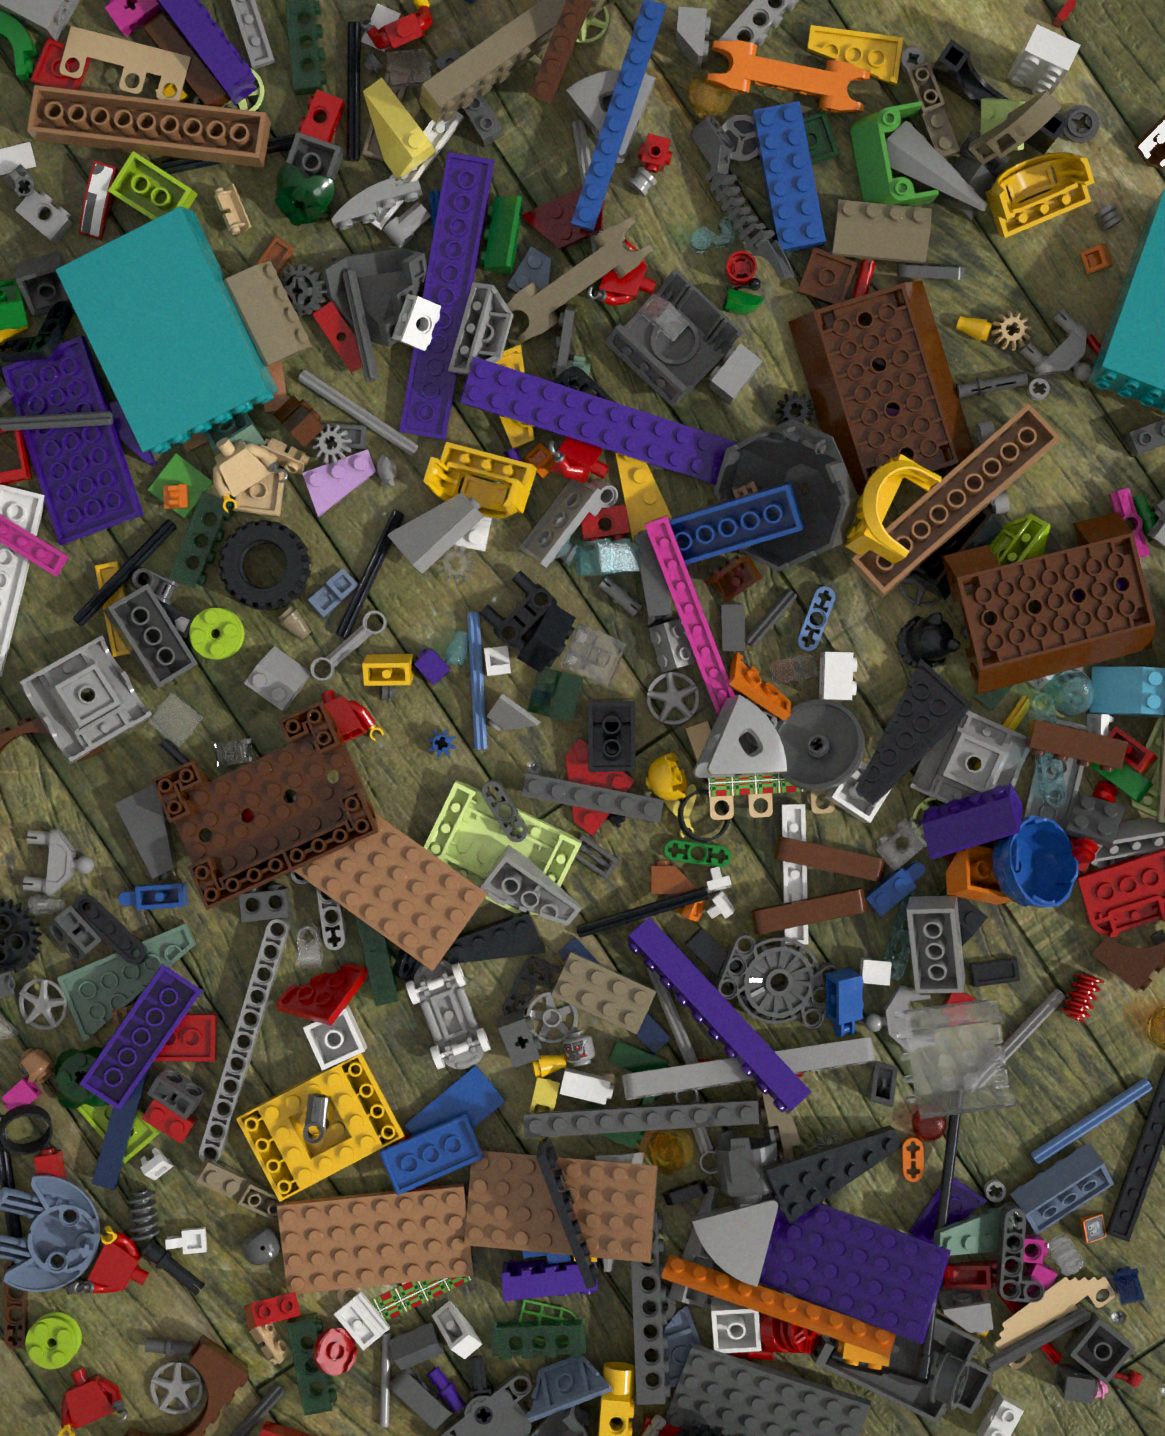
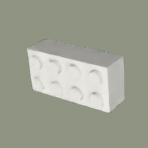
M1037 24L1019 51L1007 78L1018 87L1025 86L1031 89L1035 95L1040 94L1046 89L1052 94L1069 71L1081 45Z

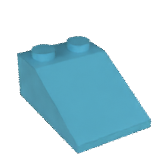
M1092 667L1089 713L1147 718L1163 717L1165 715V668Z

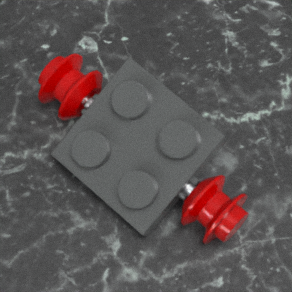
M1110 782L1097 783L1092 797L1081 793L1078 795L1066 834L1079 838L1075 841L1076 847L1072 849L1073 856L1079 862L1087 863L1094 861L1096 858L1095 853L1098 851L1097 844L1109 848L1113 846L1125 806L1115 804L1114 797L1117 796L1118 790Z

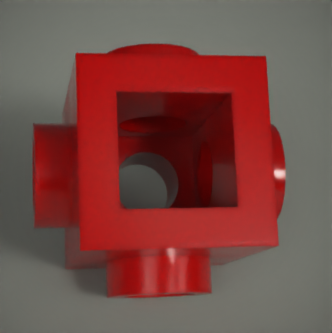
M648 133L646 144L640 145L638 158L642 159L641 167H645V170L651 173L663 172L665 165L669 166L673 152L669 151L671 139Z

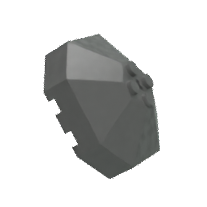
M790 419L726 449L714 490L717 500H722L723 502L735 498L732 491L752 481H755L758 490L792 481L806 525L801 531L738 549L741 554L749 555L751 559L780 572L846 543V535L851 528L859 497L833 436L795 419ZM807 483L810 493L808 492L804 495L800 486ZM752 488L748 489L749 493L753 492Z

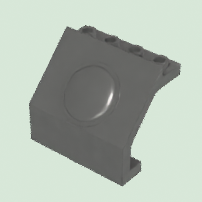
M675 269L669 274L658 292L625 326L619 324L613 329L605 344L665 401L674 406L690 394L723 360L732 346L735 347L737 345L736 342L744 332Z

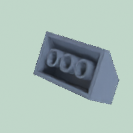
M1087 1143L1076 1148L1066 1158L1055 1162L1045 1172L1038 1173L1034 1179L1025 1185L1018 1186L1010 1195L1016 1205L1026 1215V1220L1035 1234L1038 1235L1113 1186L1114 1183L1102 1160L1090 1144Z

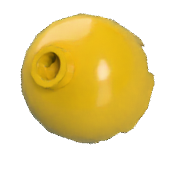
M668 753L656 758L648 769L646 785L650 791L652 790L657 797L663 800L672 801L685 798L684 792L688 791L685 770H679L676 763L679 758L675 753Z

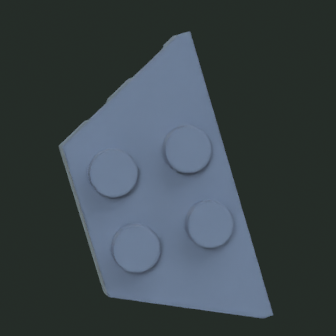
M684 1304L667 1322V1325L663 1326L664 1334H668V1349H664L665 1358H669V1373H665L666 1382H670V1387H675L691 1344L703 1346L687 1304ZM654 1349L656 1357H658V1352Z
M580 1353L539 1369L536 1378L537 1384L533 1389L531 1397L533 1399L531 1412L528 1411L526 1416L530 1422L612 1392L613 1388L584 1355Z

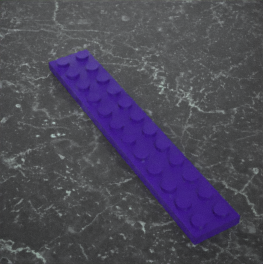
M452 152L447 153L422 297L441 306L440 317L434 325L431 334L432 339L426 350L413 349L399 432L446 440L458 374L451 373L448 369L472 283L474 282L494 160Z
M477 357L472 359L459 402L713 485L717 483L726 449L738 444V442Z

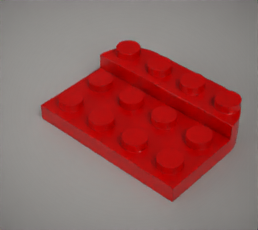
M1165 848L1077 876L1076 880L1087 914L1086 919L1098 933L1109 937H1118V933L1158 920L1165 922Z

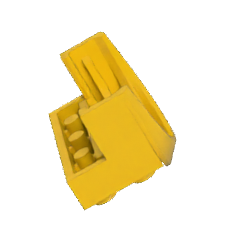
M1055 152L1024 160L1008 168L997 178L991 190L985 193L998 234L1001 237L1007 238L1091 202L1087 186L1095 182L1086 157L1069 152ZM1051 167L1054 168V171H1055V174H1056V178H1057V183H1055V180H1054V177H1053V174H1052ZM1051 189L1050 191H1047V192H1045V193H1043V194H1040V195H1038V196H1036V197H1033V198L1028 199V200H1026V201H1024V202L1018 203V202H1020V201H1022V200H1024V199H1026V198H1028V197H1030V196H1032V195H1034V194H1037V193H1039V192H1042V191Z
M446 442L441 459L430 458L423 482L436 496L445 502L463 493L468 499L472 496L481 505L478 510L483 516L506 518L517 512L523 514L537 469L529 463ZM470 475H475V476H479V477H482V478L494 480V481H497V482H501V483H503V484H498V483L486 481V480L479 479V478H476V477H473V476H470ZM465 477L461 491L458 493L461 479Z
M902 454L894 459L890 458L885 465H880L869 477L863 495L857 502V507H859L855 514L857 520L846 535L848 539L845 547L860 556L871 550L893 564L906 558L909 551L887 533L882 522L903 478L929 491L931 486L941 482L942 477Z

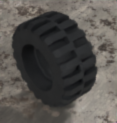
M268 520L247 522V525L236 528L235 533L226 538L225 541L227 543L225 547H221L220 554L222 556L221 560H218V567L221 569L220 579L224 582V588L236 601L257 610L270 611L277 610L280 607L284 608L290 605L291 601L296 600L300 596V592L305 590L307 586L306 582L311 574V570H309L311 559L308 556V549L297 533L281 523ZM259 544L275 545L283 552L286 558L287 568L284 577L279 583L271 587L255 586L247 579L244 573L243 566L247 553Z

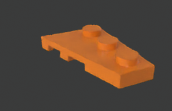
M737 652L731 661L729 685L735 691L749 697L753 703L767 709L771 715L785 721L790 716L791 701L772 683H765L758 675L759 671L754 666L749 668L741 661L743 656Z

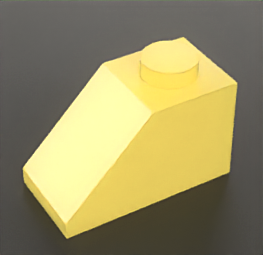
M537 1077L529 1112L554 1111L560 1083Z

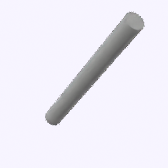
M391 1332L382 1334L380 1427H389L391 1361L388 1351L391 1350L389 1345Z

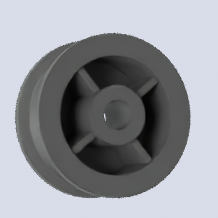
M946 1352L944 1355L940 1353L936 1362L937 1370L935 1376L931 1375L927 1389L930 1390V1402L935 1403L939 1401L949 1405V1409L953 1411L963 1394L969 1375L970 1360L965 1359L963 1362L951 1357L950 1352Z

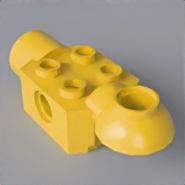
M607 1362L603 1367V1378L613 1388V1391L602 1395L600 1398L598 1436H632V1420H629V1418L634 1416L635 1365L625 1362Z

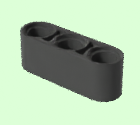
M410 1368L400 1371L389 1383L391 1390L435 1430H438L454 1413L450 1405L442 1397L440 1398L438 1393Z

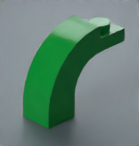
M0 10V38L12 44L16 76L22 82L30 81V73L34 71L31 57H38L35 43L16 18Z

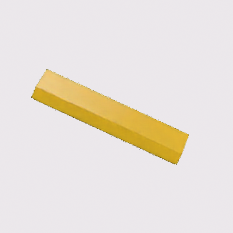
M118 561L95 565L99 590L120 569ZM124 584L103 605V610L126 597ZM104 613L112 656L118 657L130 654Z

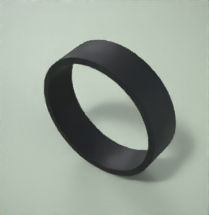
M698 790L686 796L679 806L677 815L678 823L683 833L690 839L698 842H708L722 836L730 824V819L724 820L722 829L712 838H701L694 835L684 822L683 812L687 801L696 794L709 795V790ZM720 800L719 803L725 815L729 811V805L726 801Z
M36 1105L17 1106L9 1110L0 1121L1 1143L5 1149L15 1154L35 1153L43 1149L50 1142L53 1135L52 1121L49 1113ZM22 1116H37L44 1119L49 1125L42 1137L30 1143H14L3 1135L6 1126L14 1119Z

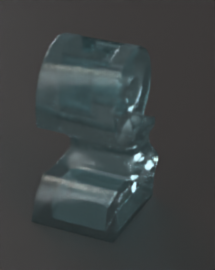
M727 215L722 218L719 224L720 235H715L707 227L699 228L693 233L690 242L693 251L701 254L708 251L710 246L714 249L727 248L730 243L735 241L736 236Z

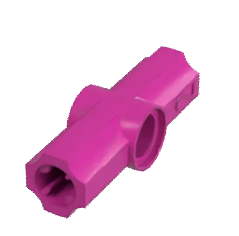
M1130 488L1110 493L1109 498L1114 513L1119 512L1124 521L1128 518L1134 523L1132 532L1139 558L1150 555L1142 531V519L1137 514Z

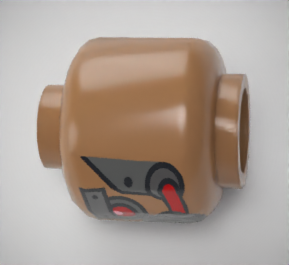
M30 1048L22 1053V1059L19 1062L18 1068L30 1083L37 1082V1084H40L52 1076L54 1063L43 1049L33 1050Z

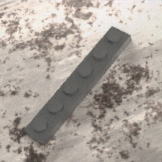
M526 773L522 796L657 823H660L664 803L663 799Z

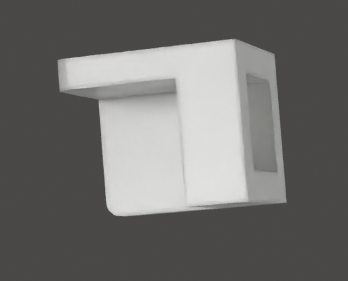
M507 646L484 648L487 676L511 673Z
M861 957L859 974L862 975L864 983L890 986L892 964L889 961H878Z

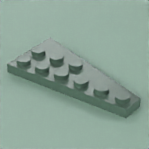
M188 923L143 941L142 943L147 947L148 956L140 965L129 964L118 953H114L57 977L83 1042L87 1041L113 1018V1009L125 1007L145 989L161 964L170 968L196 945ZM138 949L135 950L133 956L135 958L138 957L140 951Z

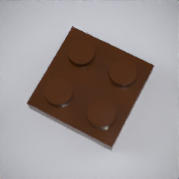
M813 247L797 293L830 305L843 302L857 262Z

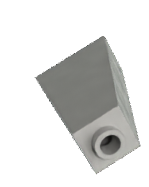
M460 493L395 529L387 536L409 562L423 574L484 516L478 510L481 505L472 496L468 499L463 493Z

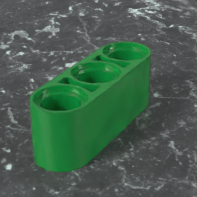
M1124 761L1122 770L1114 769L1113 773L1099 770L1100 765L1092 763L1090 765L1094 771L1138 803L1153 786V783Z

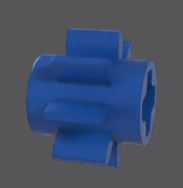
M446 729L443 731V735H439L438 731L435 730L434 734L436 737L428 739L433 744L429 751L436 750L437 758L441 756V752H445L446 756L449 757L450 753L448 750L456 748L455 745L451 744V740L455 736H446ZM444 737L448 747H443L440 750L436 741Z

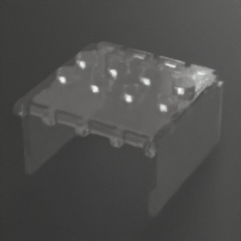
M988 999L894 1012V1018H904L906 1031L897 1032V1038H907L909 1053L901 1054L900 1060H910L912 1075L904 1076L903 1082L913 1083L915 1094L907 1096L906 1102L917 1104L921 1119L1016 1106V1101L1008 1082L1007 1068H997L998 1066L1006 1065L1004 1046H994V1044L1003 1042L1001 1023H991L1005 1020L998 1000L988 1002Z

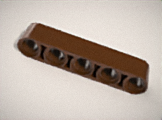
M161 12L142 25L159 49L191 57L185 81L194 93L199 96L204 105L222 107L231 100Z
M778 836L773 858L881 883L886 865V859Z
M855 888L755 909L751 911L755 934H764L867 912L868 908L864 888Z

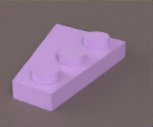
M367 449L346 457V460L339 459L338 464L331 462L303 472L302 474L317 516H322L333 505L341 501L343 497L376 473V469L370 452Z

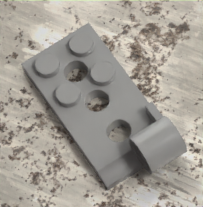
M571 479L520 545L519 549L547 568L556 558L557 553L564 544L569 541L570 536L588 513L596 516L602 507L609 508L616 503L618 499L617 489L602 479H594L590 483L587 481L581 483Z

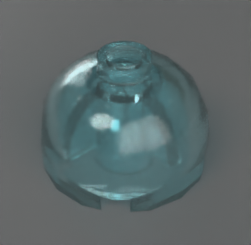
M1077 669L1055 674L1046 688L1049 704L1058 713L1068 717L1085 713L1092 706L1095 699V688L1091 679L1083 671Z

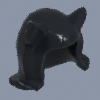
M935 612L926 618L913 617L904 625V628L900 629V633L897 635L898 653L903 655L902 660L907 662L908 665H912L913 668L917 667L920 658L931 668L940 666V664H944L948 654L956 652L961 644L957 639L953 638V631L950 625L943 621L941 612Z

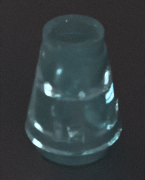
M455 631L444 654L446 663L462 667L464 662L467 661L468 633Z

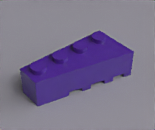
M571 1258L569 1262L548 1264L547 1259L503 1262V1302L554 1295L565 1296L571 1293L592 1294L593 1291L598 1290V1280H596V1287L587 1289L574 1258Z

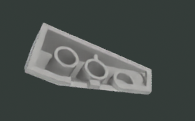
M510 845L497 858L480 885V888L488 893L487 896L498 904H508L519 908L523 912L530 911L539 914L542 918L567 926L582 909L573 898L533 862Z

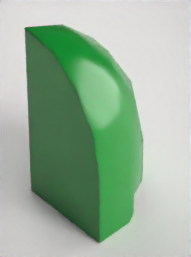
M728 288L722 305V311L747 315L761 306L764 297Z

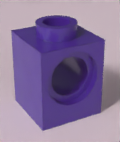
M432 648L429 651L426 649L422 650L415 657L418 661L414 665L433 685L438 683L451 670Z

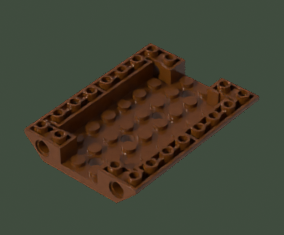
M923 281L906 282L811 311L788 322L821 431L833 436L858 496L863 494L869 477L880 465H885L890 458L894 459L900 455L902 449H909L913 455L911 460L933 473L959 465L975 451ZM861 314H867L871 318V324L868 326L860 325L858 317ZM881 359L885 364L884 370H874L872 367L873 360ZM888 404H895L899 409L898 415L889 416L886 412V406Z

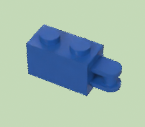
M912 862L904 870L900 867L896 868L882 880V883L879 882L865 894L866 901L879 916L884 915L917 887L914 882L925 873L924 865L919 862Z
M187 881L139 885L133 891L121 893L118 901L122 906L136 905L137 910L185 907L189 905Z
M851 968L826 973V1017L834 1022V1033L837 1037H843L845 1033L849 1035L854 1034L855 1021L863 1019L864 1003L862 988L864 981L862 975Z

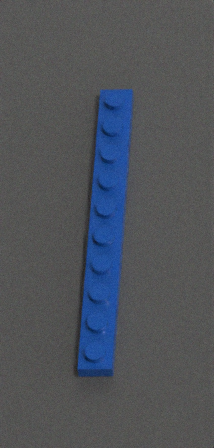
M643 0L571 221L572 226L594 232L666 10V5L652 0Z

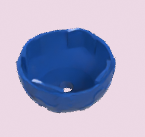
M1033 815L1021 818L1020 832L997 839L992 850L993 875L1001 891L1013 902L1024 907H1059L1072 894L1071 891L1074 881L1078 876L1079 865L1078 860L1072 854L1074 847L1065 830L1054 820L1042 816Z

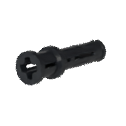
M152 1238L139 1255L142 1257L146 1256L155 1264V1268H163L196 1296L200 1292L199 1290H202L205 1283L171 1257V1252L162 1249L155 1243L156 1240Z

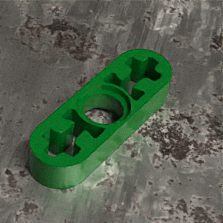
M672 839L664 846L666 857L669 860L725 867L730 863L732 857L730 850L721 845ZM675 843L679 849H685V844L689 845L687 849L688 859L683 858L684 853H677L673 857L668 848L673 847ZM699 846L704 849L702 859L695 860L692 858L691 850L694 847ZM708 848H712L711 853L715 854L723 850V853L727 855V859H723L722 863H719L717 858L710 857L711 862H706Z

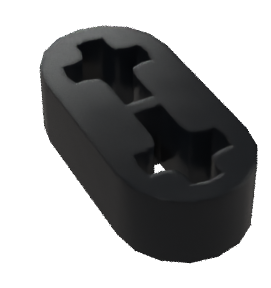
M701 1179L663 1192L666 1205H674L702 1196L708 1192L705 1180Z

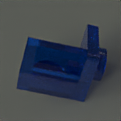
M1123 1267L1118 1269L1117 1273L1113 1276V1282L1121 1306L1144 1301L1145 1299L1138 1278V1268Z

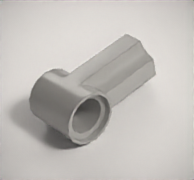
M417 201L403 215L392 219L384 227L383 231L397 247L402 248L413 238L414 233L431 219V215Z

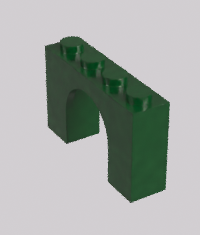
M616 1038L608 1058V1063L632 1073L671 1067L668 1065V1058L654 1054L649 1050ZM660 1095L642 1098L637 1106L652 1105L653 1100L658 1101ZM590 1102L588 1109L604 1107ZM645 1131L602 1133L598 1135L634 1149L636 1143H641Z

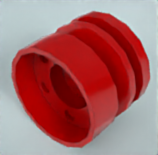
M762 1313L760 1334L766 1349L779 1353H811L816 1349L820 1341V1333Z

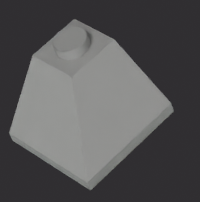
M505 694L499 697L486 716L491 719L488 724L498 731L501 728L511 730L538 726L541 723L539 719Z
M984 1289L939 1290L938 1302L944 1315L970 1333L982 1334L987 1332V1330H994L991 1305Z

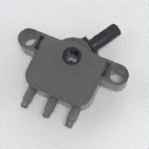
M471 1357L470 1366L474 1388L470 1390L471 1396L467 1400L465 1412L439 1431L438 1436H529L534 1429L532 1428V1422L526 1416L529 1409L521 1399L530 1392L532 1381L530 1373L527 1370L518 1369L495 1386L494 1391H492V1385L487 1386L483 1357ZM517 1379H524L527 1384L519 1387L515 1384V1381ZM482 1408H485V1411L488 1412L487 1415H483Z

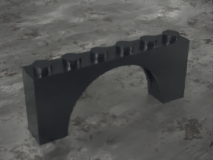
M951 39L932 68L936 80L980 111L981 99L983 98L1008 99L991 87L978 74L971 63V53ZM1056 113L1025 142L1040 153L1045 154L1069 121Z

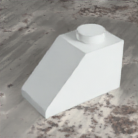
M448 1301L432 1315L449 1348L463 1359H466L482 1345L473 1327L451 1301Z

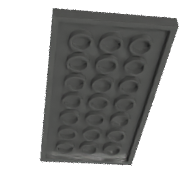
M692 1343L664 1419L666 1423L686 1430L692 1425H697L698 1428L703 1424L710 1425L711 1430L718 1427L723 1430L722 1434L725 1436L728 1434L731 1436H859L870 1410L871 1400Z

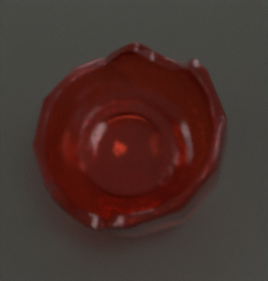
M929 1105L916 1110L911 1119L912 1133L920 1141L929 1143L936 1141L946 1131V1117L938 1107Z

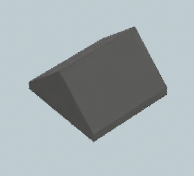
M959 156L953 167L985 201L987 198L985 192L991 190L996 179L983 163ZM938 190L939 195L936 199L969 221H972L979 209Z

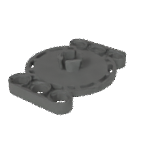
M739 933L732 941L715 987L725 999H732L736 996L742 1008L751 1017L761 1022L783 1024L800 1017L806 1027L815 1029L822 1024L826 1015V997L820 1002L815 1001L814 998L818 990L826 992V980L823 978V972L828 968H832L834 971L839 969L832 963H823L819 966L813 953L803 943L793 938L775 936L759 940L755 943V940L749 934ZM743 938L750 940V946L746 950L738 948V943ZM779 941V944L765 946L766 943ZM785 941L794 943L798 945V947L795 949L791 946H787L785 944ZM803 950L809 954L812 959L811 961H808L803 955ZM734 960H739L742 964L737 972H732L729 968ZM782 973L785 983L780 982L778 985L771 987V978L775 974ZM725 982H731L733 984L732 991L727 994L722 993L721 986ZM743 1000H747L753 1007L751 1011L746 1007ZM812 1011L816 1012V1021L808 1023L806 1021L807 1014ZM761 1013L765 1016H769L770 1019L760 1017L757 1014Z

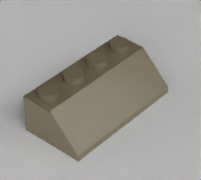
M838 200L834 214L832 255L925 264L931 231L932 209Z
M271 261L257 264L223 280L265 367L293 358L312 347L308 335L298 318V314L294 310Z

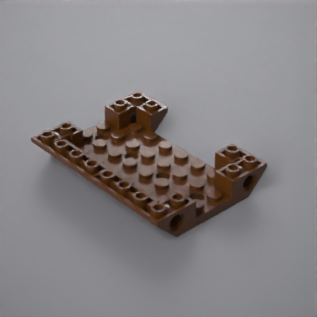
M1119 512L1073 523L1078 547L1003 566L1000 565L988 545L942 556L953 602H960L971 646L965 648L976 695L1152 649L1156 624L1134 534ZM1119 578H1122L1126 584L1123 591L1118 590L1116 587V581ZM1075 589L1082 593L1080 602H1075L1072 598V593ZM1032 600L1038 604V611L1035 614H1032L1028 609V604ZM986 612H990L994 616L992 625H987L984 622Z
M322 701L279 720L287 742L292 744L223 776L209 781L196 761L192 760L151 779L169 823L176 824L192 865L188 866L206 910L379 832L374 808L342 734ZM332 770H336L339 773V780L334 784L328 781V773ZM292 789L296 792L297 798L293 803H288L285 795L288 790ZM247 809H251L254 812V819L249 823L243 818V813ZM206 828L212 832V838L208 842L203 841L201 838V833Z

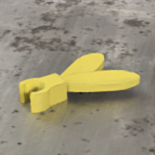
M689 785L688 791H685L684 794L688 796L695 792V785ZM693 795L687 801L683 812L684 822L693 834L694 829L691 827L688 817L692 812L696 795ZM664 800L666 806L677 817L681 804L679 800ZM680 828L679 834L680 837L683 839L685 836L683 835V831Z

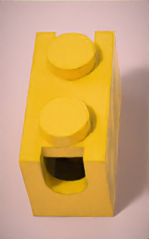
M413 654L366 655L362 663L364 686L411 685L414 678V670H411Z

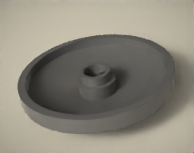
M815 699L800 703L791 708L790 716L785 721L780 719L775 728L783 744L787 761V772L780 774L786 781L799 789L825 791L835 788L847 781L855 773L862 761L865 749L862 727L854 714L837 702Z

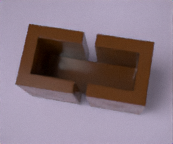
M294 395L273 414L303 447L324 429V426L319 422L321 419L320 415L304 399L299 402Z

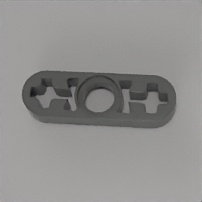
M899 262L897 265V276L964 279L966 266L958 264Z
M497 780L487 781L482 787L484 800L507 838L512 842L523 841L528 833L526 823L503 785ZM490 785L493 788L497 787L499 789L496 792L499 799L502 796L505 798V800L499 801L496 806L492 803L496 801L495 796L487 794L488 786ZM501 805H508L511 808V815L509 817L500 816L498 808ZM514 816L517 818L513 822L515 826L523 829L520 837L517 834L512 835L513 826L511 823L508 826L505 824V822L512 820Z

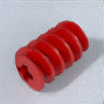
M1084 972L1083 974L1075 973L1074 976L1079 982H1072L1071 985L1076 991H1068V994L1073 999L1064 1000L1069 1008H1061V1012L1074 1020L1087 1024L1082 1019L1091 1017L1086 1009H1094L1095 1007L1089 1001H1097L1098 997L1093 992H1101V988L1097 983H1104L1105 981Z

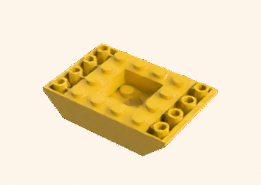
M362 1053L305 1079L236 1118L279 1202L405 1136ZM315 1093L329 1096L327 1111L329 1127L326 1129L320 1142L311 1144L303 1137L308 1095ZM316 1126L309 1127V1132L312 1135H319L320 1129Z

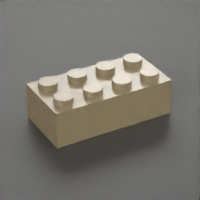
M571 950L551 991V996L635 1034L638 1033L656 994L654 988Z

